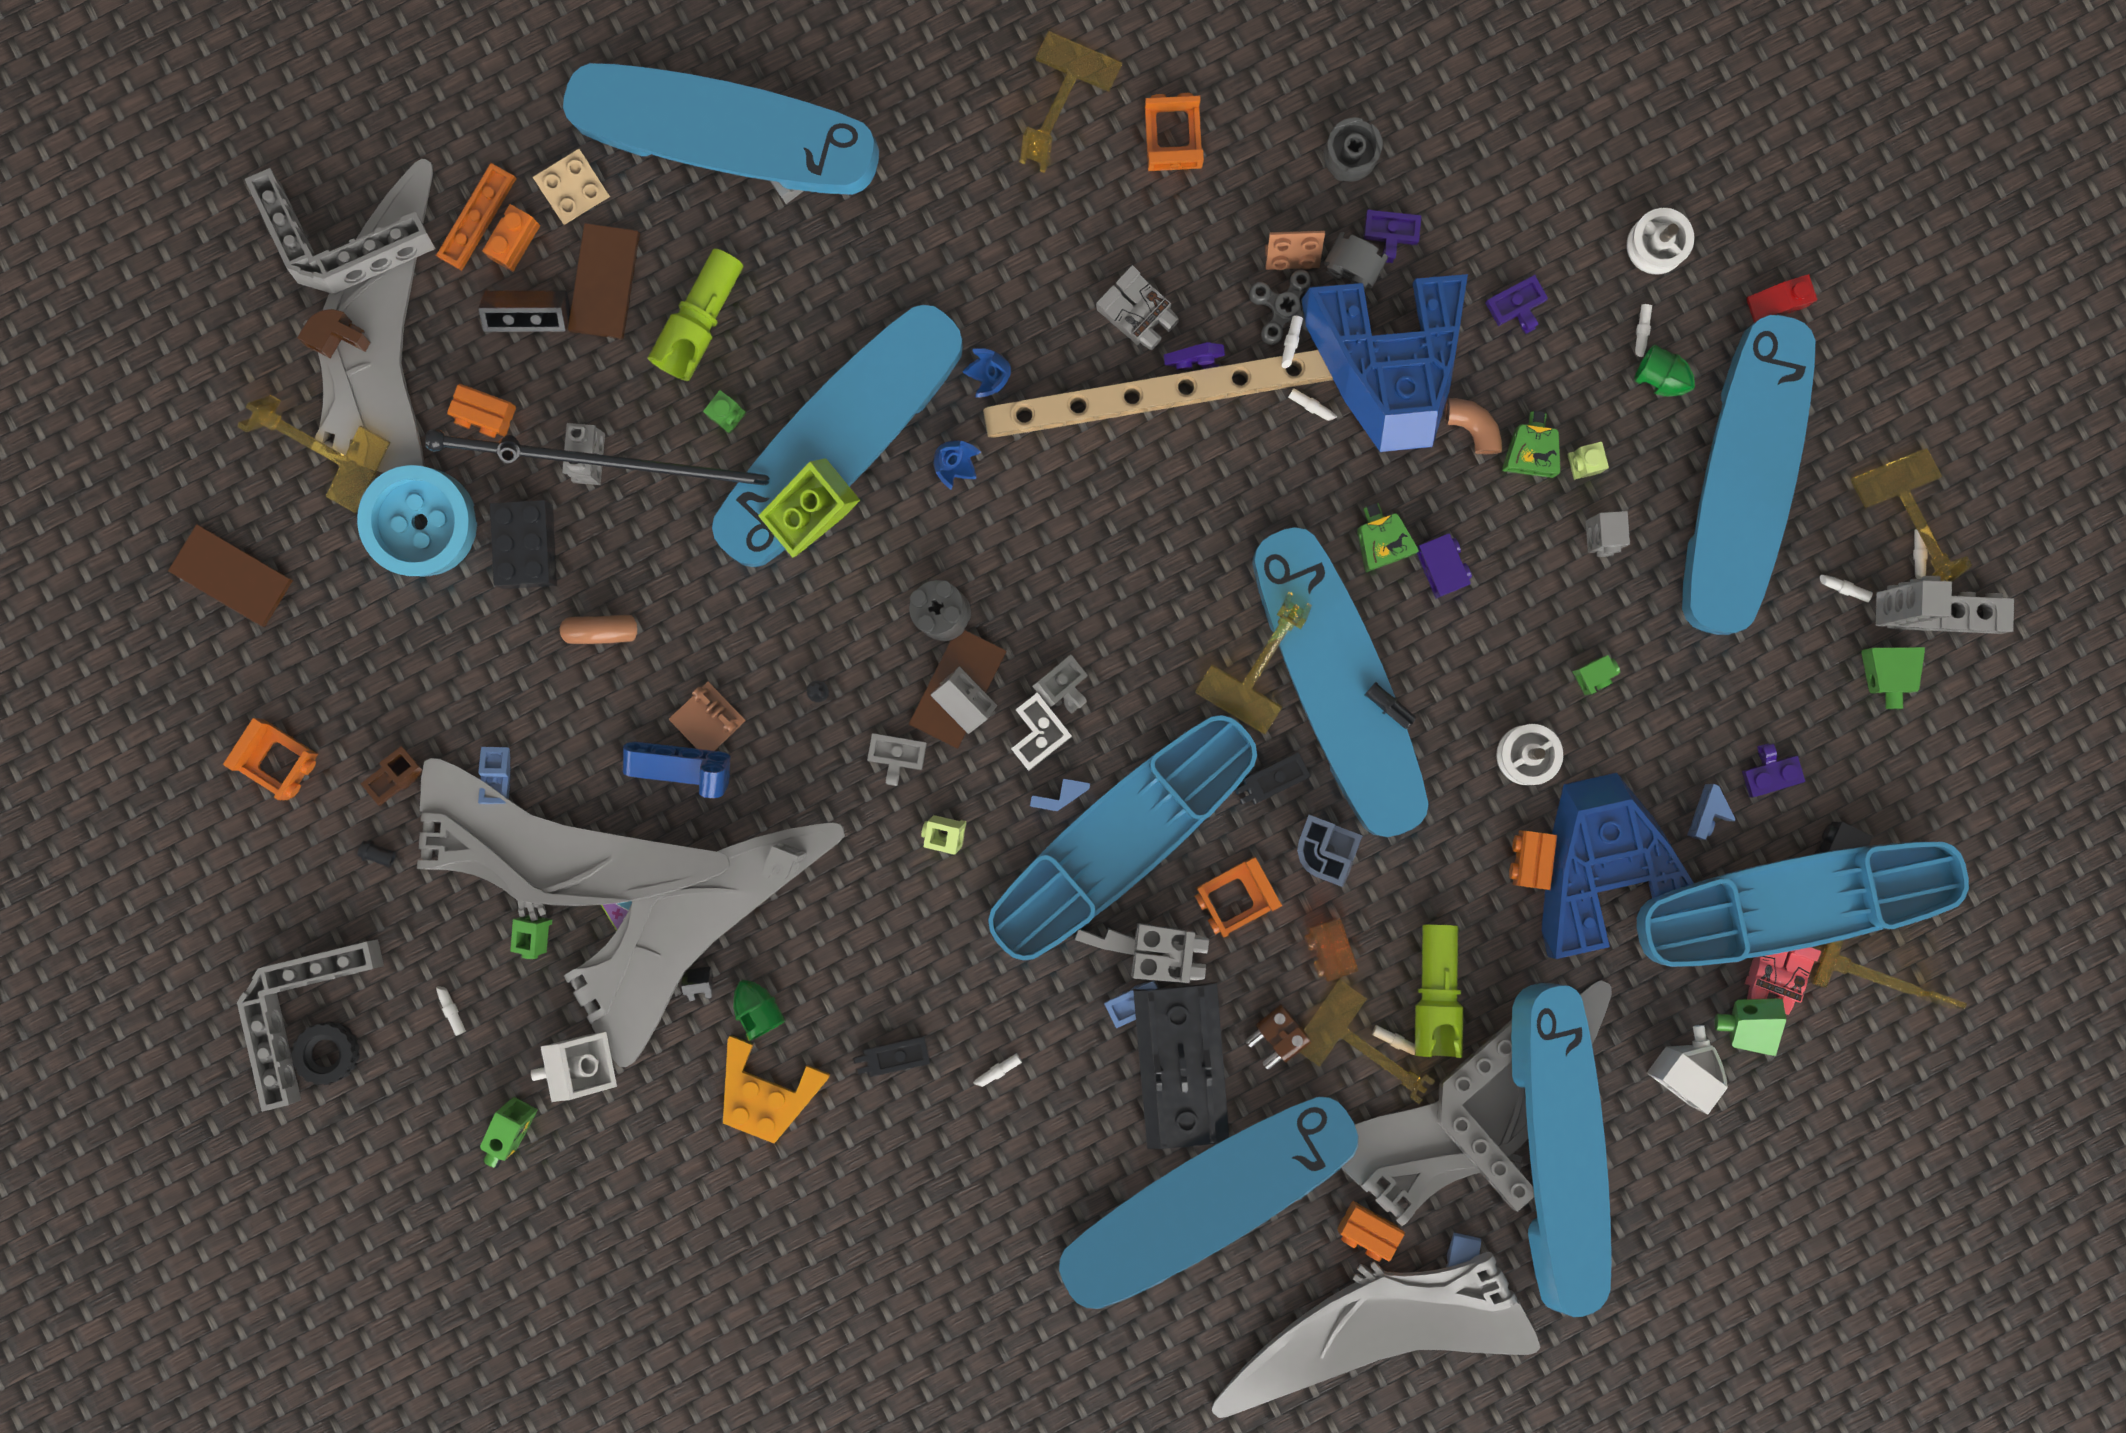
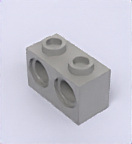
M1628 511L1599 513L1586 520L1588 553L1597 552V557L1613 556L1614 553L1621 552V548L1630 545Z

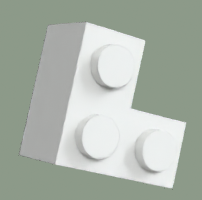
M1038 693L1016 709V712L1032 732L1011 749L1029 771L1072 736Z

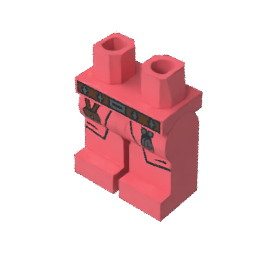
M1809 947L1773 955L1753 957L1749 976H1747L1745 984L1750 986L1747 1000L1767 999L1769 993L1776 995L1775 999H1783L1785 1014L1789 1015L1794 1003L1802 1002L1809 974L1814 961H1818L1821 951Z

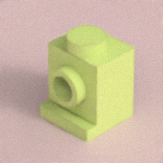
M1602 442L1582 446L1574 452L1567 454L1574 480L1600 474L1609 468Z
M933 815L928 821H925L922 828V837L925 838L924 847L955 855L963 845L966 821H956ZM941 830L948 831V834H943Z

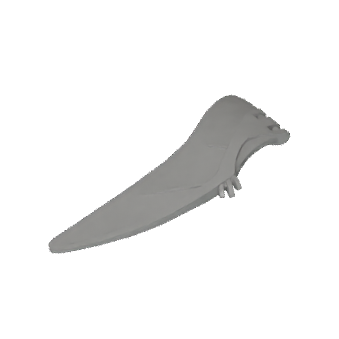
M420 159L406 171L371 215L356 240L375 232V229L378 227L382 229L401 220V217L416 211L420 220L424 223L433 177V164L426 159ZM417 257L336 294L329 293L323 310L335 309L344 312L350 318L352 324L365 331L363 335L371 343L366 352L341 340L331 359L318 353L323 378V405L320 426L314 441V451L323 454L326 452L332 453L333 457L348 462L354 460L357 461L358 465L383 473L400 466L417 465L425 467L416 417L401 363L404 323ZM331 434H335L334 442H330ZM357 441L361 442L359 450H356Z
M430 758L424 761L420 795L423 832H420L418 849L421 850V858L417 860V869L457 871L488 880L505 890L518 901L520 917L526 915V908H528L531 922L538 920L536 908H538L540 916L546 914L544 904L559 906L605 905L650 898L703 882L724 873L730 866L728 856L720 852L575 828L533 816L504 797L489 784L460 767L441 759ZM479 789H485V798H501L506 804H479ZM435 823L441 824L440 833H434ZM433 851H439L438 860H432Z
M832 822L791 828L755 837L717 851L727 855L730 861V866L724 873L680 890L632 901L625 919L609 942L587 962L564 975L567 983L571 982L575 990L573 994L578 1003L586 1009L588 1013L587 1019L592 1024L595 1033H607L611 1058L619 1067H628L642 1053L658 1026L685 971L713 942L837 845L845 836L844 827L841 824ZM784 843L807 853L806 857L801 860L798 870L794 875H788L786 879L780 880L783 871L779 870L777 874L772 873L769 878L761 876L773 845ZM582 975L584 976V978H585V980H586V982H587L586 985L584 984V982H583V980L581 979L580 976H582ZM595 999L599 1003L601 1007L600 1009H598V1007L596 1006L594 1002Z
M1602 980L1592 984L1580 994L1584 1004L1592 1044L1597 1036L1612 995L1610 984ZM1511 1062L1463 1104V1107L1510 1161L1514 1160L1521 1163L1522 1157L1513 1153L1528 1139L1525 1088L1518 1087L1513 1081ZM1439 1100L1430 1105L1379 1116L1355 1124L1359 1135L1358 1148L1354 1157L1341 1167L1366 1192L1370 1191L1376 1197L1375 1201L1386 1212L1391 1211L1397 1217L1396 1221L1401 1226L1405 1225L1415 1214V1211L1441 1188L1456 1180L1480 1173L1437 1123ZM1380 1178L1388 1184L1384 1189L1377 1183ZM1401 1198L1408 1203L1405 1209L1397 1203Z
M1491 1252L1477 1255L1461 1264L1424 1272H1387L1374 1261L1370 1264L1374 1272L1367 1266L1360 1264L1357 1270L1365 1277L1355 1274L1353 1276V1280L1356 1281L1355 1283L1335 1293L1306 1312L1266 1344L1237 1373L1215 1399L1212 1405V1412L1219 1418L1229 1417L1375 1361L1415 1350L1529 1355L1536 1353L1540 1349V1344L1535 1329L1514 1292L1508 1289L1509 1283L1502 1270L1496 1267V1259Z

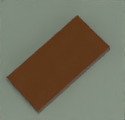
M584 223L568 325L570 332L624 339L640 237L639 231Z
M197 524L168 570L170 573L262 627L267 625L293 582L289 577Z
M964 630L960 636L950 641L909 725L958 749L966 731L941 707L931 694L959 666L986 693L1007 651Z

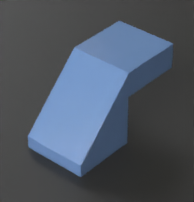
M1063 779L1059 800L1032 796L1030 806L1058 811L1089 790L1090 783Z

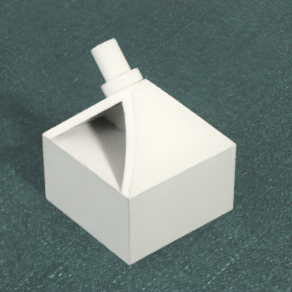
M1696 1025L1693 1026L1695 1040L1692 1041L1693 1045L1665 1047L1647 1074L1689 1106L1709 1114L1728 1088L1721 1059L1716 1049L1710 1045V1040L1706 1039L1705 1026Z
M606 1032L588 1034L541 1046L544 1067L531 1070L533 1081L547 1079L551 1102L572 1100L617 1087Z

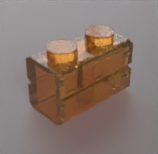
M1336 917L1307 927L1308 934L1304 935L1309 951H1315L1317 961L1313 963L1318 977L1323 976L1324 980L1328 982L1359 971L1341 918Z

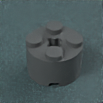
M1357 117L1342 120L1334 127L1324 148V161L1335 179L1339 181H1358L1373 171L1383 147L1379 130L1372 123L1370 125Z
M1340 232L1324 261V264L1327 266L1326 273L1338 280L1343 276L1351 281L1350 284L1363 283L1365 292L1366 288L1374 286L1388 256L1384 253L1381 258L1376 254L1379 249L1354 235H1350L1349 239L1344 238L1345 233Z
M934 580L927 582L913 591L910 596L909 611L913 623L918 629L933 639L940 641L953 640L964 632V628L968 621H970L971 607L969 601L948 581Z

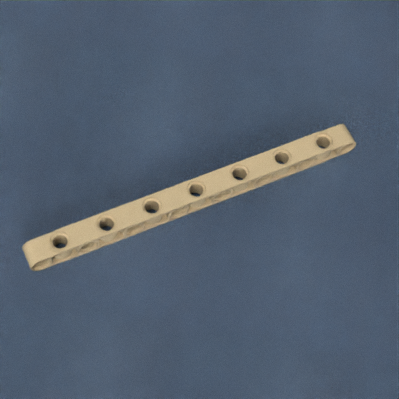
M1314 350L1294 354L1291 365L1299 369L1298 376H1291L1287 373L1286 368L1282 367L1283 356L995 405L983 409L987 435L993 438L1330 381L1333 378L1319 351ZM1241 374L1245 377L1246 383L1242 386L1236 385L1232 380V376ZM1187 383L1192 387L1193 392L1184 395L1179 391L1178 386ZM1133 392L1138 395L1139 401L1135 404H1129L1125 401L1124 396L1127 393ZM1074 402H1082L1086 409L1082 413H1075L1070 407ZM1021 411H1028L1032 414V418L1030 421L1023 423L1017 419V415Z

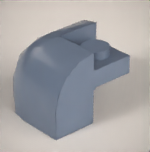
M1308 815L1298 843L1297 852L1300 863L1307 872L1315 877L1343 887L1363 836Z

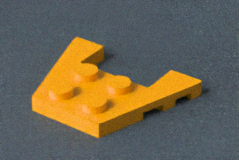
M730 1035L727 1043L723 1124L775 1143L829 1079L830 1074L807 1065L795 1092L745 1072L744 1068L754 1044Z

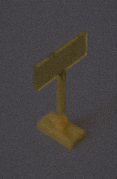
M1048 31L1035 60L1067 75L1041 129L1035 130L1027 127L1023 135L1020 163L1025 164L1028 158L1041 163L1040 171L1045 173L1050 160L1053 141L1050 133L1076 79L1083 80L1110 92L1122 67L1121 62Z
M270 395L249 402L246 408L253 411L252 416L239 422L237 427L245 432H250L263 426L271 430L276 429L338 464L339 469L326 497L356 513L362 496L371 484L391 442L367 428L359 426L346 455H343L281 420V416L276 414L281 400Z
M1927 448L1852 478L1851 482L1865 508L1895 496L1900 497L1932 557L1930 561L1935 572L1931 576H1940L1941 581L1953 582L1972 566L1967 556L1950 561L1946 553L1943 554L1910 492L1912 489L1942 477Z
M1289 591L1284 597L1277 616L1280 617L1278 620L1279 625L1245 680L1240 682L1214 665H1211L1195 691L1198 695L1263 734H1266L1282 706L1255 691L1253 686L1288 630L1291 631L1294 626L1301 629L1312 607L1307 602L1304 609L1290 602L1293 593Z
M1844 940L1827 943L1813 981L1814 985L1827 988L1834 971L1842 974L1848 972L1895 990L1917 995L1919 998L1950 1009H1965L1967 1003L1933 991H1925L1909 982L1851 962L1850 958L1840 955Z
M1339 980L1304 1031L1312 1043L1300 1051V1053L1320 1067L1337 1041L1343 1039L1402 1081L1401 1084L1412 1091L1409 1097L1419 1104L1422 1098L1416 1094L1417 1091L1420 1090L1425 1093L1427 1088L1422 1085L1423 1082L1426 1081L1433 1085L1435 1080L1426 1074L1419 1077L1411 1070L1410 1072L1406 1071L1348 1029L1349 1024L1367 998Z

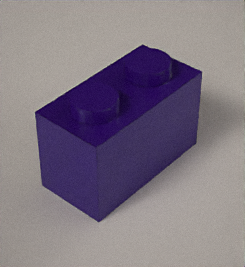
M1450 533L1417 547L1419 552L1416 554L1435 599L1471 584L1469 580L1472 578L1470 569L1466 563H1462L1459 553H1461L1460 545L1456 538L1452 539Z

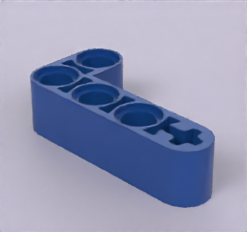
M629 742L623 747V773L630 777L699 785V794L701 796L719 798L724 795L729 784L730 755L719 751Z

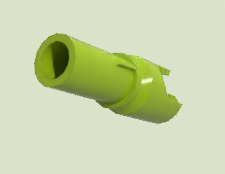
M719 249L711 251L686 300L679 303V313L670 315L647 357L652 364L678 379L690 381L712 340L710 329L717 325L716 318L744 267L738 259Z
M1422 925V989H1418V993H1421V1001L1415 1005V1056L1463 1058V1006L1457 1001V994H1461V990H1457L1458 926Z

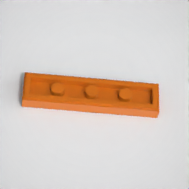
M490 163L436 256L462 271L517 178Z

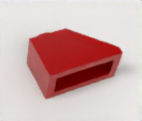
M1808 274L1765 289L1747 297L1746 300L1755 323L1769 315H1784L1804 309L1817 301V297Z

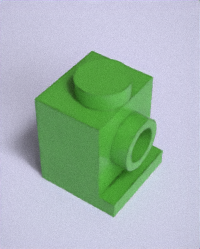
M721 390L718 391L703 411L708 418L729 434L746 414L738 403Z
M1606 655L1572 672L1586 696L1596 692L1595 686L1597 690H1600L1612 684L1611 678L1619 675L1620 668L1613 658L1610 659L1609 655Z
M529 915L513 919L510 952L519 953L525 959H537L538 955L547 953L549 925H552V919L538 917V920L531 922Z

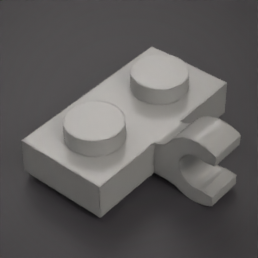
M1069 655L1036 682L1033 688L1049 708L1063 697L1066 709L1073 713L1087 702L1086 698L1075 686L1088 675L1074 657Z
M872 733L867 761L889 765L886 783L898 786L900 767L922 770L927 743Z

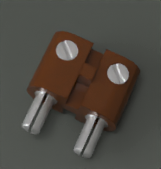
M1282 1004L1256 1024L1258 1030L1245 1040L1249 1047L1254 1046L1264 1037L1270 1042L1276 1052L1263 1061L1264 1066L1268 1064L1265 1067L1267 1069H1270L1281 1059L1287 1063L1312 1043L1306 1032L1298 1025L1294 1017Z

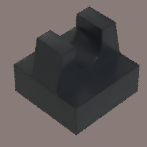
M711 966L685 971L682 977L681 988L683 995H687L689 1001L695 1000L696 993L703 992L706 999L712 998L713 973Z

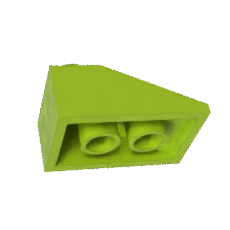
M824 458L810 461L758 516L793 558L843 519L860 499L830 462Z

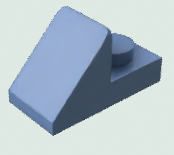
M1705 784L1687 836L1706 840L1707 836L1712 834L1715 827L1714 817L1725 821H1735V817L1720 787L1715 784Z
M1154 980L1136 985L1130 991L1104 1003L1116 1028L1136 1020L1133 989H1158Z

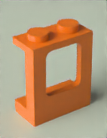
M1181 93L1177 97H1166L1164 94H1156L1145 99L1148 171L1202 169L1204 157L1201 147L1200 96H1193L1192 93ZM1185 111L1188 114L1189 145L1182 147H1160L1158 145L1156 115L1159 112Z
M253 718L223 765L232 771H240L275 794L274 798L277 800H289L299 792L301 788L299 783L303 777L314 769L316 765L314 760L318 753L268 721ZM275 742L280 743L300 756L283 783L260 768L261 762Z
M1251 857L1196 887L1198 894L1194 896L1202 910L1207 908L1212 918L1207 921L1215 935L1220 932L1222 937L1228 936L1230 932L1282 906L1256 857ZM1235 879H1240L1251 897L1253 905L1246 911L1222 922L1208 895Z

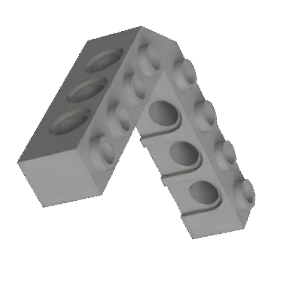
M271 168L245 178L246 184L283 262L298 284L336 294L435 249L416 211L401 217V220L382 229L378 227L375 229V232L357 240L353 238L349 240L350 243L330 252L326 250L315 255L281 183Z
M1923 576L1922 579H1912L1910 582L1887 586V590L1877 592L1876 626H1887L1890 629L1991 634L2013 632L2014 599L2003 598L2002 593H1987L1985 597H1976L1975 592H1959L1958 596H1952V582L1941 581L1940 576ZM1951 605L1956 609L1955 617L1951 616ZM1978 606L1983 610L1982 619L1977 615Z
M378 940L367 941L257 969L252 977V982L240 996L237 1005L262 1112L301 1101L277 992L383 967L384 963Z
M1511 1019L1439 1082L1437 1123L1505 1202L1518 1212L1534 1198L1533 1186L1463 1107V1104L1512 1062Z

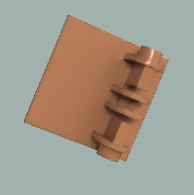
M1325 231L1270 232L1268 245H1265V256H1267L1265 269L1320 268Z
M708 681L702 688L698 687L692 693L693 696L669 720L696 749L715 751L746 720Z

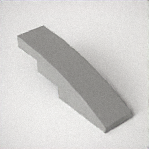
M1108 928L1103 938L1079 929L1075 936L1076 941L1105 950L1134 955V951L1162 955L1161 952L1136 950L1134 948L1136 933L1133 938Z

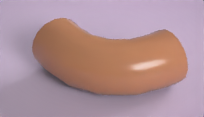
M1447 398L1445 405L1446 425H1457L1467 429L1473 436L1476 454L1501 453L1502 440L1499 426L1489 411L1474 401Z
M629 614L568 617L560 625V635L565 642L570 644L631 642L637 635V623L634 617Z

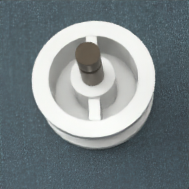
M1658 208L1646 213L1632 227L1627 237V252L1631 261L1637 268L1649 274H1664L1673 270L1688 257L1694 245V231L1689 220L1682 213L1670 208Z
M1538 724L1517 726L1509 730L1501 738L1497 747V763L1501 772L1512 782L1520 785H1538L1549 781L1558 773L1563 761V748L1556 734L1547 727Z

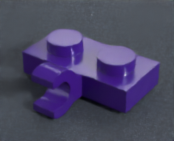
M1367 210L1363 240L1385 242L1383 254L1385 253L1388 256L1386 263H1393L1396 258L1397 243L1417 245L1419 243L1421 215Z
M1533 275L1488 299L1485 304L1498 326L1518 317L1523 332L1527 334L1538 326V322L1530 309L1546 302L1548 297L1536 276Z
M1206 342L1164 354L1165 365L1176 367L1177 371L1190 370L1193 368L1192 365L1197 363L1202 365L1203 369L1219 367L1218 364H1214V359L1225 356L1224 345Z
M1769 743L1757 746L1762 765L1742 771L1749 797L1752 798L1805 782L1798 756L1793 755L1776 760L1777 752L1775 745H1769Z

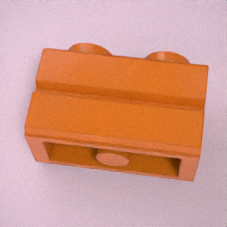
M509 204L504 213L505 217H502L482 252L494 262L513 272L538 231L540 224L529 214Z
M458 384L447 413L455 418L454 424L467 429L474 425L480 428L479 433L495 438L496 434L506 436L510 421L516 411V406L509 401Z
M1519 830V836H1514L1512 845L1513 852H1516L1515 863H1511L1509 869V878L1513 879L1512 885L1550 890L1557 835Z
M1355 1201L1351 1202L1337 1229L1340 1235H1342L1341 1240L1353 1248H1356L1357 1245L1367 1249L1365 1254L1378 1262L1382 1258L1391 1261L1397 1246H1399L1405 1235V1231L1401 1227Z

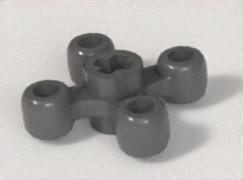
M1295 271L1290 277L1288 291L1282 294L1274 293L1265 282H1256L1251 286L1249 291L1251 302L1256 305H1266L1273 312L1272 320L1265 324L1261 331V339L1264 343L1268 345L1279 343L1283 336V326L1292 321L1293 316L1303 318L1301 326L1304 331L1309 333L1305 325L1303 307L1299 302L1301 294L1310 288L1312 282L1311 276L1307 271ZM1302 279L1305 284H1298L1296 280ZM1256 291H1262L1264 296H1258ZM1283 303H1286L1287 307L1291 306L1290 312H1286V309L1281 310ZM1268 331H1274L1276 336H1269Z

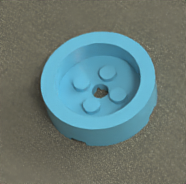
M417 465L396 467L377 477L363 494L357 514L359 535L369 555L385 569L405 576H433L454 568L470 551L476 537L477 522L473 507L474 503L460 482L442 471ZM420 514L425 515L428 520L427 526L422 530L417 529L414 523L415 516Z

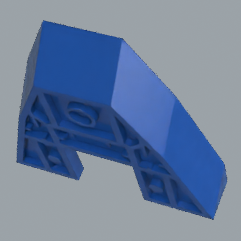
M1468 274L1417 278L1412 282L1420 332L1372 336L1363 283L1311 287L1302 298L1305 325L1345 403L1380 452L1433 447L1450 391Z
M1617 773L1563 785L1552 831L1553 835H1557L1551 888L1550 890L1545 889L1542 934L1547 956L1553 959L1610 947L1598 892L1648 881L1652 898H1655L1672 890L1694 884L1657 821Z

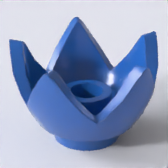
M972 349L979 359L967 366L963 373L981 382L975 397H985L999 392L1006 385L1011 375L1009 362L995 351Z
M953 440L941 444L934 456L936 474L950 490L953 487L954 477L976 479L975 469L970 457L978 455L981 451L964 441Z

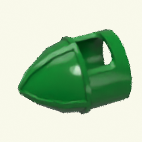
M1652 345L1648 350L1633 380L1638 384L1647 382L1655 386L1653 393L1666 397L1683 395L1695 388L1694 374L1688 363L1680 355L1673 354L1657 345Z
M741 980L734 991L733 1008L736 1021H741L746 1031V1037L748 1041H751L775 1029L786 1020L775 1001L776 998L765 988L755 982Z

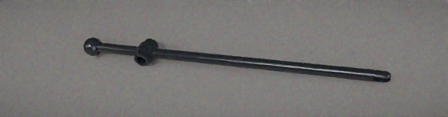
M430 429L426 432L425 446L431 451H440L444 447L497 453L499 458L505 463H512L519 456L763 486L768 485L769 481L767 480L770 479L764 474L520 445L517 438L512 435H506L499 442L445 436L441 430Z

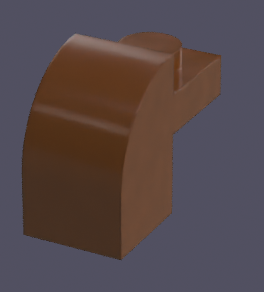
M327 309L315 313L308 319L297 337L306 347L330 359L341 340L366 352L371 343L363 335L365 333L364 330L352 324V321L344 312L335 309Z
M401 746L379 763L381 768L364 780L361 785L377 805L381 806L401 789L405 790L420 776L422 769L406 749Z

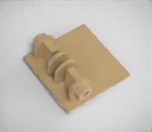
M580 149L533 176V179L564 225L610 197Z

